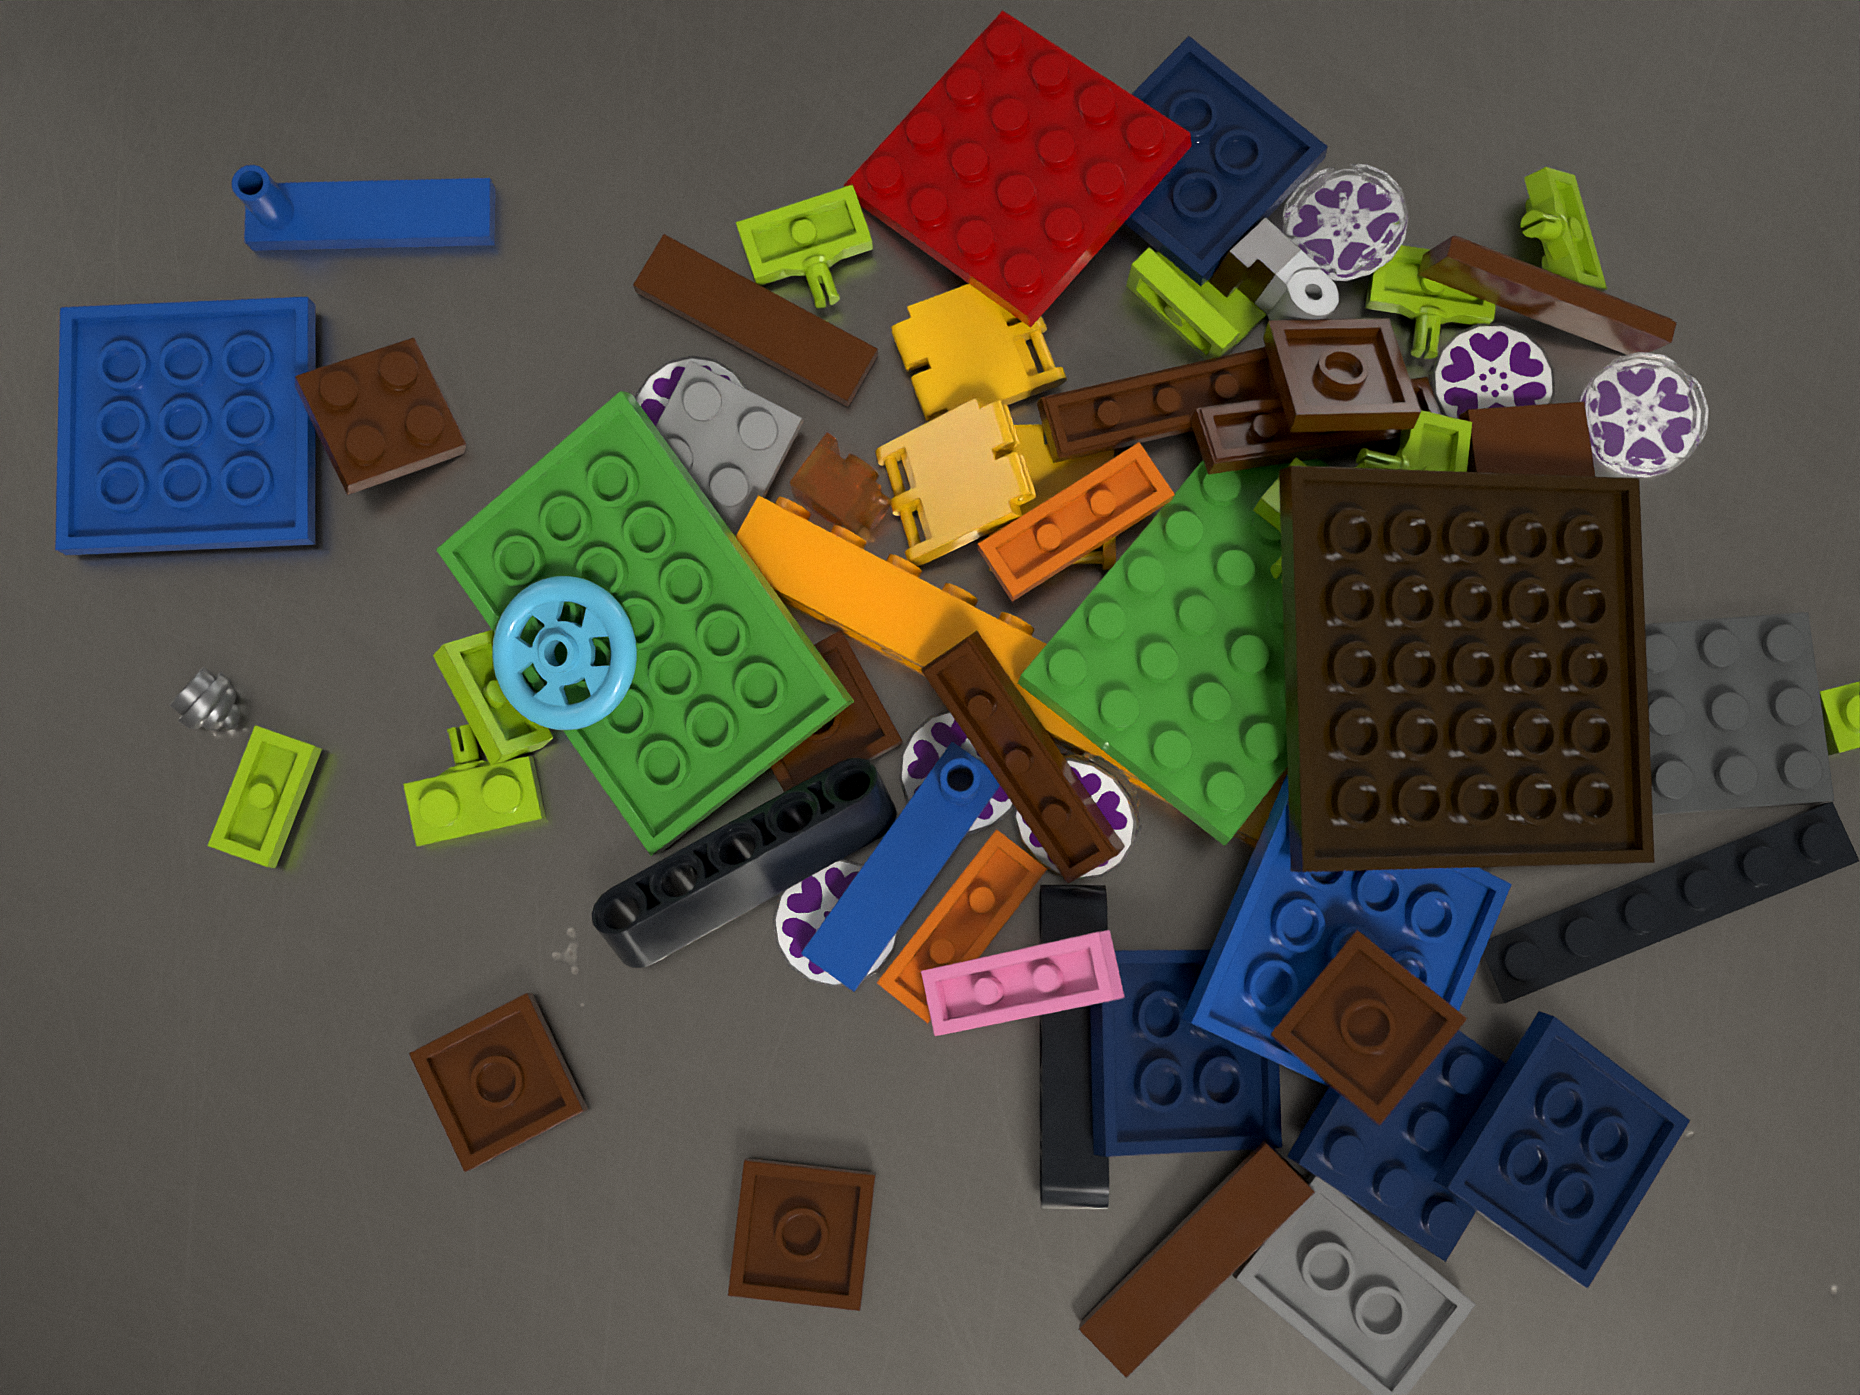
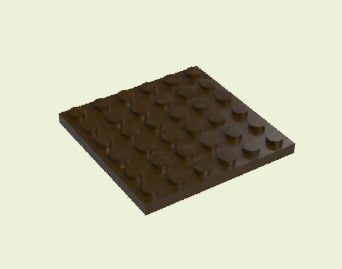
M1289 466L1279 470L1291 872L1655 863L1639 478Z

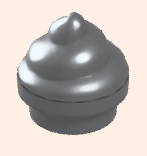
M203 667L169 705L182 715L178 721L189 729L195 730L201 727L208 730H217L222 727L235 729L239 726L240 711L234 704L236 692L234 687L230 685V679L222 672L215 676Z

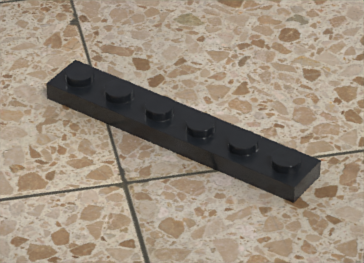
M1833 801L1822 803L1491 935L1481 957L1480 964L1497 1004H1505L1857 863L1859 858Z

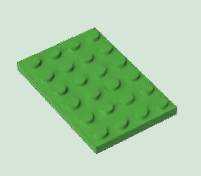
M620 391L436 549L494 633L498 621L509 602L524 588L550 577L573 576L589 580L608 591L623 607L632 624L637 646L636 669L630 688L620 704L602 720L584 728L563 730V732L650 856L663 852L854 702L853 698L653 422L629 392ZM564 602L560 617L561 621H570L582 626L586 607L572 602ZM532 616L526 623L520 638L533 646L534 639L544 627V623ZM594 637L592 639L596 648L594 665L609 666L611 659L609 638ZM559 642L555 647V658L557 663L562 665L567 659L568 651L566 646ZM533 663L522 672L536 693L547 685V681L538 674ZM585 678L578 683L564 686L569 704L581 702L591 696Z
M1321 459L1302 461L1307 466L1330 467ZM1202 461L1175 492L1173 500L1165 504L1025 669L1018 681L1021 687L1224 846L1232 839L1288 767L1282 583H1280L1282 573L1276 580L1270 571L1271 566L1281 557V533L1253 510L1260 498L1279 478V470L1288 467L1291 463L1208 475L1204 461Z

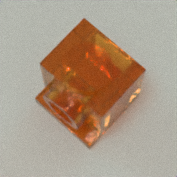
M828 432L789 482L795 499L833 526H841L856 535L859 534L863 527L872 531L883 519L892 503V500L882 493L881 485L876 482L879 474L869 464L853 454H849L845 460L841 458L838 441Z

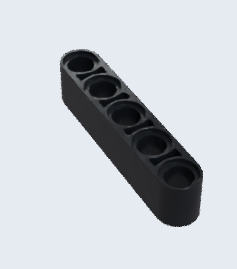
M863 758L845 759L610 888L594 904L591 914L592 924L625 965L632 968L649 966L882 837L896 820L897 811L895 804L876 767L869 760Z
M1040 885L1039 945L1108 930L1107 891L1105 885ZM1090 1005L1039 1015L1041 1209H1108L1109 1157L1093 1155Z

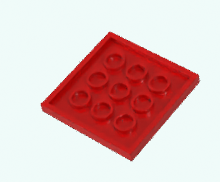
M1002 10L846 181L844 187L853 184L861 207L1031 328L1192 147L1191 134Z

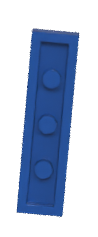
M246 165L240 168L232 178L233 192L245 205L244 242L252 251L495 245V186L490 178L275 183L269 174L257 165Z
M954 742L950 743L801 952L804 957L853 992L857 990L999 789V783L984 763Z

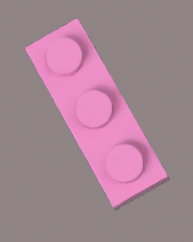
M1110 930L921 971L934 1036L1124 998Z

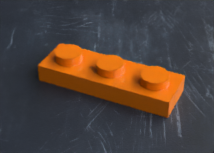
M1138 442L978 543L977 549L1013 602L1165 504L1171 502L1175 494L1145 449Z
M996 829L881 976L877 984L926 1023H929L931 1017L921 971L978 959L1046 872L1047 868Z

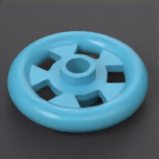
M555 576L529 585L509 602L496 626L492 646V659L495 676L504 696L522 716L550 729L576 730L602 720L623 700L634 677L637 662V646L634 630L625 610L608 591L589 580L579 577ZM564 602H572L586 607L582 626L570 621H561L560 617ZM532 616L544 623V627L534 639L533 646L520 638L526 623ZM594 637L609 638L611 649L609 666L594 665L596 658V648L592 640ZM559 642H562L568 651L567 659L562 665L557 663L555 658V647ZM532 663L538 674L547 681V685L537 694L530 688L522 674ZM585 678L591 696L581 702L569 704L564 686L578 683Z

